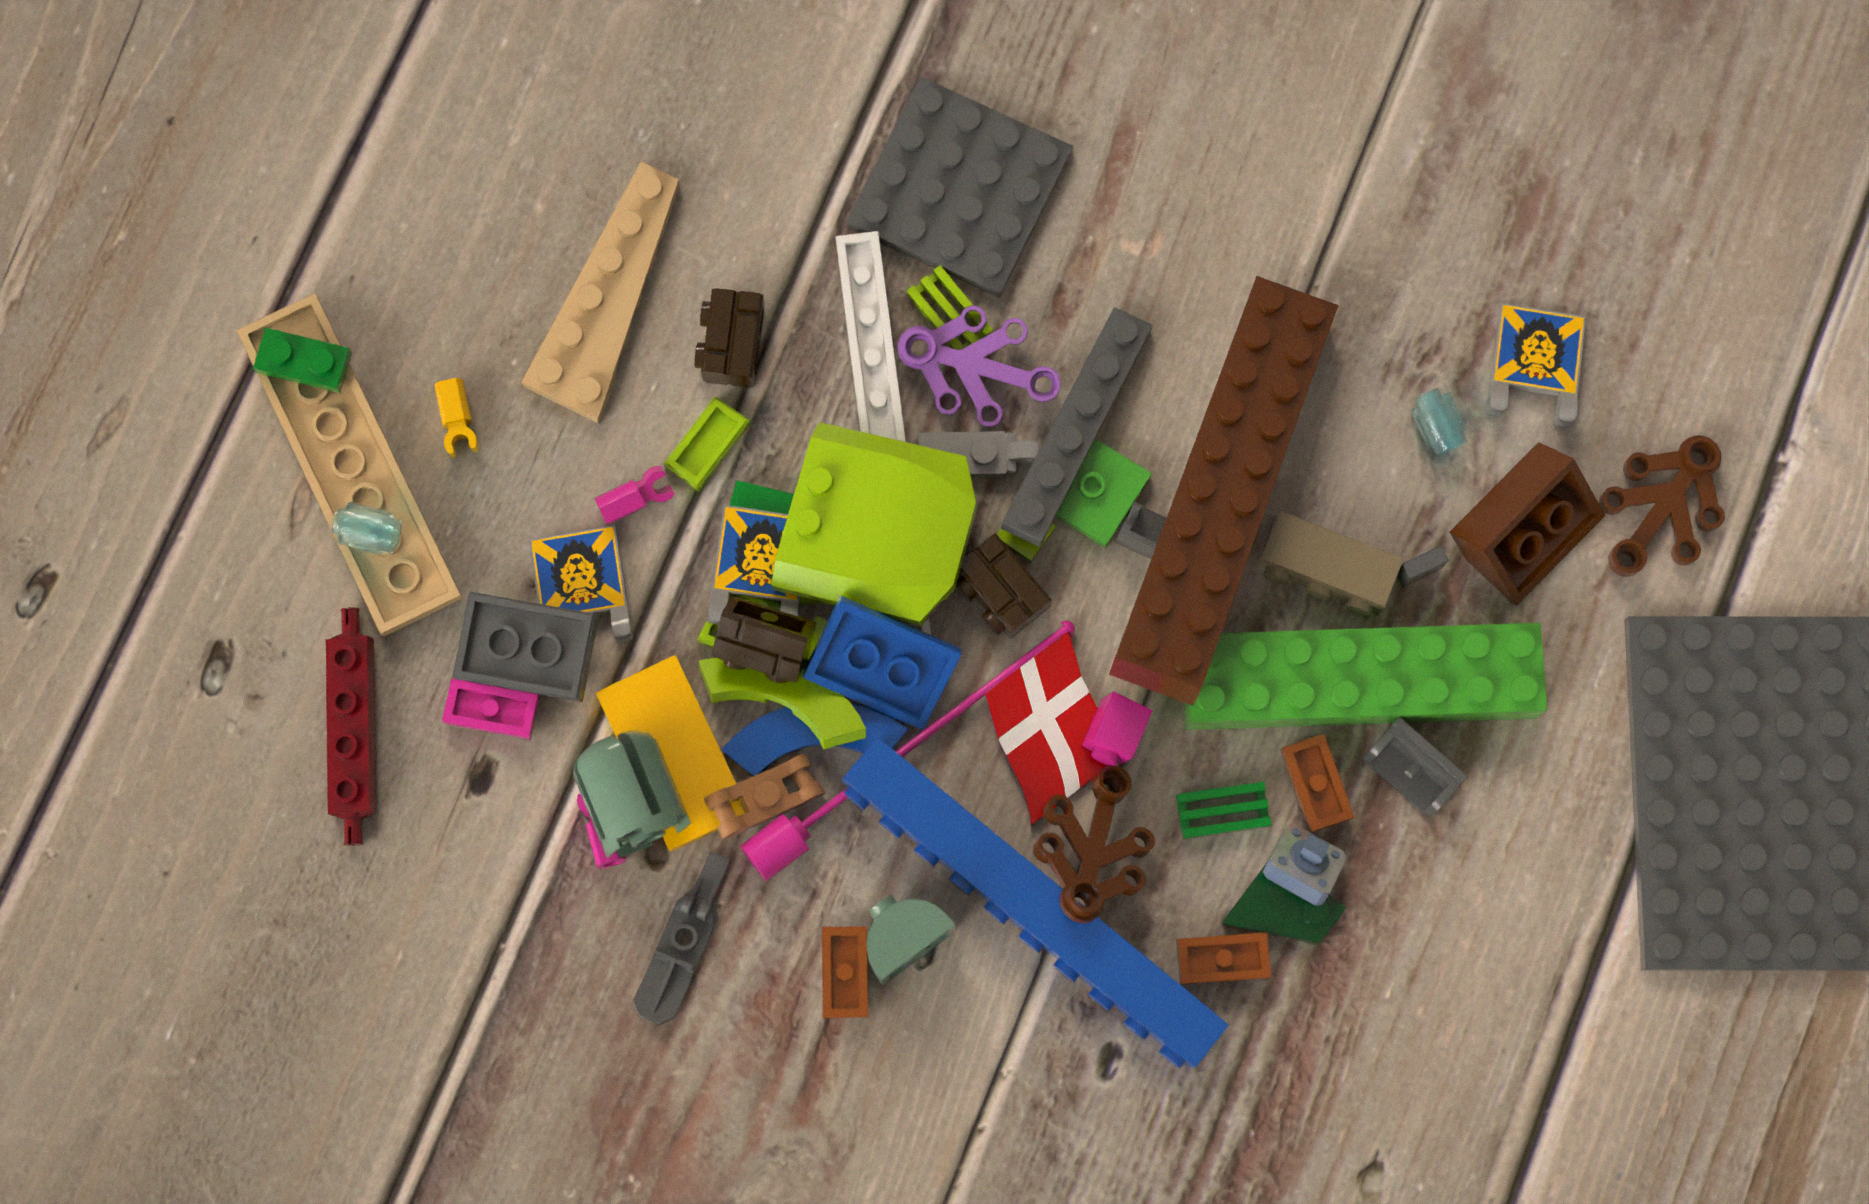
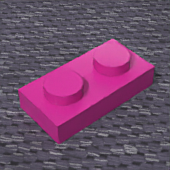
M451 678L442 722L447 725L531 740L540 696L534 693Z

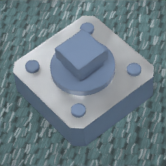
M1293 823L1288 824L1284 829L1263 873L1267 879L1311 904L1318 906L1322 905L1330 894L1347 857L1343 850Z

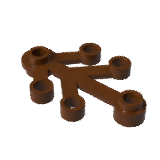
M1696 435L1686 439L1680 445L1678 451L1654 455H1646L1641 452L1634 453L1623 465L1625 476L1632 481H1641L1650 472L1679 470L1670 483L1629 489L1612 486L1601 494L1599 505L1603 512L1609 515L1619 514L1625 507L1655 503L1631 538L1620 541L1611 549L1608 562L1610 568L1617 575L1630 577L1644 568L1647 562L1645 548L1669 514L1676 542L1671 548L1672 559L1679 565L1687 566L1699 558L1701 547L1694 539L1685 495L1686 490L1693 481L1695 482L1701 508L1695 515L1697 526L1703 531L1710 532L1723 524L1725 513L1722 507L1718 505L1712 476L1721 464V451L1712 439ZM1692 452H1699L1703 455V465L1693 462L1691 458ZM1634 460L1640 461L1644 465V473H1636L1631 467V462ZM1614 494L1618 496L1620 506H1610L1607 502V495ZM1704 511H1712L1716 515L1717 520L1715 524L1705 521L1703 517ZM1680 545H1688L1692 549L1693 554L1691 558H1685L1680 554ZM1626 553L1631 557V567H1625L1620 564L1619 554Z
M1108 765L1102 768L1092 782V789L1097 802L1088 837L1073 813L1072 802L1066 796H1052L1043 808L1045 819L1052 825L1060 826L1079 859L1081 866L1078 875L1063 853L1064 844L1062 839L1055 833L1047 832L1042 834L1033 846L1035 857L1042 863L1050 864L1063 887L1059 895L1062 911L1069 919L1077 923L1086 924L1093 922L1102 913L1104 901L1120 894L1133 896L1146 883L1145 873L1135 865H1127L1116 877L1098 884L1096 883L1099 869L1128 856L1142 858L1155 845L1154 835L1144 827H1137L1127 837L1106 845L1115 804L1121 802L1132 787V781L1127 771L1117 765ZM1104 784L1109 785L1113 792L1109 791ZM1053 805L1059 806L1063 810L1064 815L1056 813ZM1134 837L1141 839L1145 847L1138 846ZM1043 843L1051 845L1054 853L1046 851ZM1125 875L1131 876L1135 880L1136 886L1129 884L1126 881ZM1075 898L1083 900L1086 908L1081 906Z

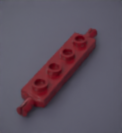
M355 607L341 608L342 634L326 639L328 815L344 819V846L363 845L362 819L376 813L374 638L359 633L360 609Z

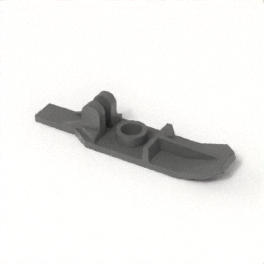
M710 851L694 888L676 901L645 976L633 999L638 1017L657 1025L675 1019L718 920L715 896L729 866L730 859ZM684 929L690 930L693 933V940L687 946H681L677 942L678 933Z

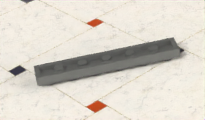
M1116 307L1113 308L1001 524L1002 530L1041 547L1151 333L1152 324Z

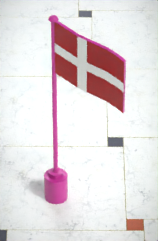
M1068 620L1062 621L1060 629L895 752L904 757L985 696L997 740L1021 786L1029 812L1030 826L1044 816L1043 808L1052 796L1064 795L1067 798L1096 777L1102 768L1108 766L1095 760L1091 756L1092 751L1082 747V743L1098 708L1081 676L1070 638L1075 632L1074 624ZM847 788L802 822L796 816L789 820L782 814L740 845L747 859L766 882L809 850L805 841L811 835L807 829L848 799L844 794Z

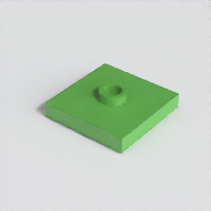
M1096 439L1056 518L1106 548L1130 511L1134 501L1137 500L1151 478L1152 473Z

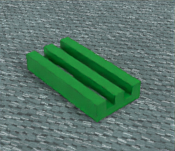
M1265 782L1176 794L1182 839L1270 827L1272 823L1268 813L1269 806L1265 795ZM1255 794L1256 801L1187 810L1186 805L1187 803ZM1256 810H1258L1259 818L1194 828H1190L1189 820Z

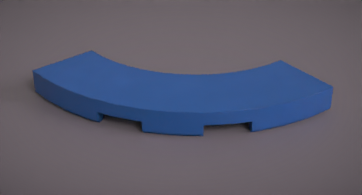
M851 703L866 727V738L834 747L849 749L863 754L878 737L894 750L906 735L908 729L879 711ZM783 707L747 725L721 751L750 775L755 776L764 772L779 759L807 747L822 745L814 732L802 720L793 715V710Z

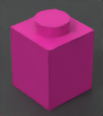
M1114 691L1101 699L1082 747L1092 751L1091 756L1103 764L1116 766V763L1119 765L1124 764L1133 758L1153 710Z

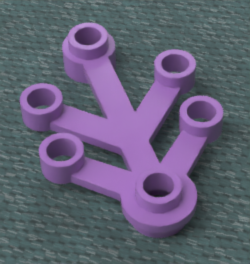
M978 306L966 307L962 311L961 316L933 331L924 326H914L906 330L899 339L898 354L908 367L922 370L936 396L935 405L944 415L957 413L961 408L962 400L958 392L949 389L937 362L954 367L957 370L977 408L976 415L981 425L988 428L995 427L1002 421L1003 412L999 404L990 398L979 375L1025 388L1031 398L1038 402H1049L1055 399L1060 392V377L1052 368L1042 366L1030 372L984 358L1008 344L1019 345L1026 340L1028 329L1025 322L1019 318L1008 319L1001 329L960 351L943 345L966 331L977 333L985 327L987 322L986 314ZM976 311L980 313L982 320L978 326L970 327L966 324L965 318L969 312ZM1011 324H1019L1023 328V334L1020 338L1011 339L1007 336L1006 331ZM918 340L925 341L928 345V350L923 356H916L912 353V345ZM1046 377L1051 380L1052 388L1049 392L1040 393L1036 390L1035 383L1039 378ZM952 394L956 397L957 402L953 409L945 410L941 407L940 400L944 395ZM992 406L997 409L998 417L995 421L986 422L982 419L981 413L985 407Z

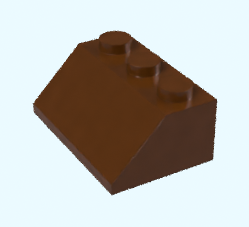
M1538 442L1450 531V534L1465 559L1511 603L1517 606L1606 515L1575 459Z

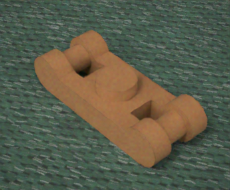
M806 753L728 788L715 791L704 798L709 812L714 811L720 822L717 828L723 840L810 803L825 794L820 781L815 782L808 769L812 765ZM793 777L799 790L789 794L783 781ZM739 800L745 814L736 816L731 803Z

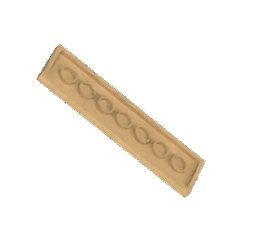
M315 293L236 330L253 366L265 328L341 346L327 314ZM350 362L340 393L257 373L380 634L385 637L463 599Z

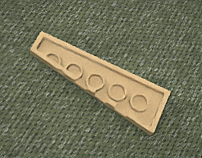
M640 162L521 382L524 388L594 422H600L617 374L616 369L622 351L625 350L630 335L629 330L635 312L639 309L643 297L642 292L657 255L658 244L663 237L680 186L679 179Z

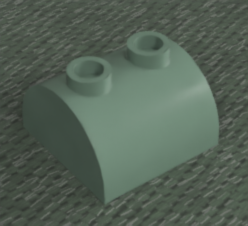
M889 895L870 910L874 921L868 933L867 953L872 971L881 985L884 986L955 932V924L941 908L930 902L918 899L896 902L893 896Z

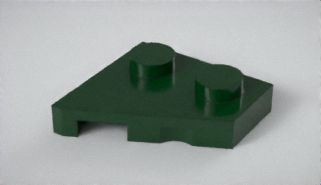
M1265 864L1221 922L1227 927H1238L1262 933L1267 932V935L1283 936L1298 941L1319 944L1346 907L1331 895H1328L1322 905L1315 906L1267 879L1263 873Z

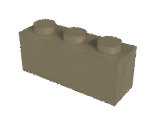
M1279 510L1256 568L1264 570V576L1272 581L1288 584L1290 580L1305 586V592L1315 598L1329 600L1330 597L1346 602L1348 610L1359 615L1371 616V613L1379 615L1385 608L1403 558Z

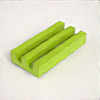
M941 265L935 268L930 276L926 275L923 277L918 285L906 290L907 296L934 329L944 325V322L922 297L924 292L927 291L950 320L960 316L935 286L936 283L939 282L962 311L966 307L973 305ZM972 311L966 315L975 327L981 323L982 317L980 313ZM986 322L985 327L976 335L968 331L962 333L967 340L965 344L962 345L957 338L952 339L946 344L950 348L960 351L993 333V329Z

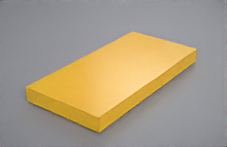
M676 655L595 692L617 739L621 732L635 730L648 732L658 741L691 821L689 827L678 834L674 826L665 830L666 834L663 836L669 852L678 850L717 831L720 822L714 811L709 812L704 798L722 788L735 785L736 782ZM739 800L731 803L736 816L745 814Z

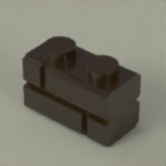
M714 288L711 292L710 302H702L700 327H707L705 343L697 342L694 366L701 369L704 382L721 385L731 384L732 386L749 388L755 387L765 312L764 295L761 293L736 292L735 290Z
M996 533L963 558L956 587L969 602L974 598L978 600L986 610L981 615L996 635L1004 632L1009 639L1013 638L1051 607L1052 599Z
M731 596L722 611L711 656L722 659L724 664L732 669L743 670L750 668L763 672L773 682L786 683L791 681L797 683L807 663L816 622Z

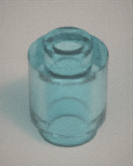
M1439 388L1415 398L1417 406L1411 409L1410 412L1426 447H1432L1435 456L1447 453L1468 442L1464 434L1467 428L1450 392L1441 395Z
M349 502L344 509L339 508L335 513L332 523V533L337 534L338 544L381 555L383 552L391 554L394 552L402 529V521L393 518L391 512L354 502Z

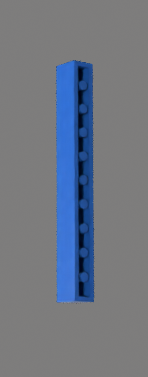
M876 737L843 777L842 783L848 787L844 794L853 803L863 810L868 805L882 815L878 822L898 839L903 833L917 844L913 851L932 867H935L938 862L941 863L952 873L948 880L968 896L972 891H975L987 901L983 907L987 913L1003 925L1008 919L1022 930L1018 937L1027 946L1037 953H1040L1044 948L1057 959L1053 966L1072 982H1075L1078 977L1092 987L1088 995L1108 1011L1113 1006L1127 1016V1019L1123 1022L1124 1025L1143 1040L1150 1035L1163 1046L1159 1053L1178 1069L1184 1064L1189 1068H1196L1229 1026L1228 1023L1101 919L1097 918L1093 922L1086 924L1077 923L1069 919L1062 911L1059 903V895L1063 888L878 737Z

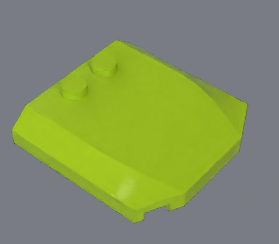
M819 422L809 441L776 554L771 584L773 590L836 605L841 595L895 620L922 626L936 606L942 600L945 601L955 590L977 511L967 457Z

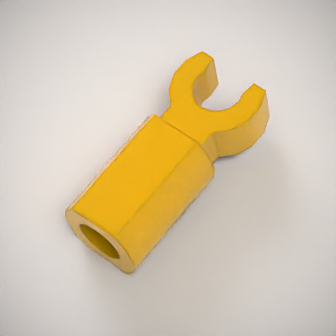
M452 378L438 381L434 387L442 426L449 430L444 438L446 451L451 458L456 457L455 443L459 439L465 438L469 440L472 452H478V438L468 428V425L472 423L464 380Z

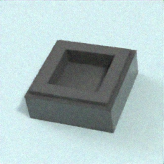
M1438 546L1404 562L1399 569L1397 577L1402 587H1405L1441 570L1449 559L1443 547L1439 548Z

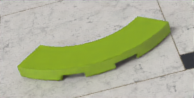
M719 658L699 660V670L712 703L729 700H750L767 703L771 700L793 710V715L802 720L814 732L823 749L866 738V727L852 704L843 695L804 679L803 672L797 683L791 681L777 683L769 680L765 673L750 668L743 670L732 669L726 666L723 660Z

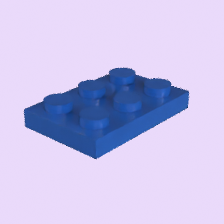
M840 595L803 670V678L924 730L962 653L961 648Z

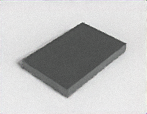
M469 591L452 678L583 702L599 615Z

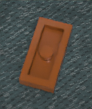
M1324 734L1281 748L1280 751L1309 832L1313 833L1354 818Z
M867 926L822 927L823 1019L868 1018Z
M1267 932L1181 938L1176 940L1180 985L1271 978Z

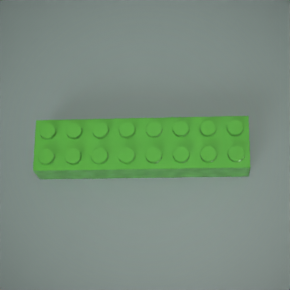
M1541 623L1221 633L1203 686L1194 705L1184 703L1185 730L1393 724L1399 717L1406 723L1537 719L1547 711Z

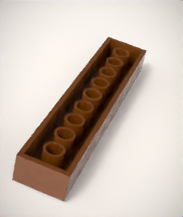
M1256 276L1109 675L1189 705H1194L1203 686L1338 308L1337 304Z

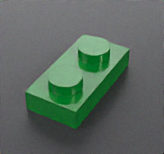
M265 328L253 369L259 374L340 393L352 351L349 347Z

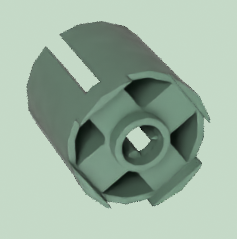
M630 730L621 732L617 736L618 739L614 736H609L599 740L585 749L574 764L573 776L607 858L615 851H617L619 857L655 845L653 841L663 837L666 834V829L674 826L678 834L691 824L658 741L648 732Z

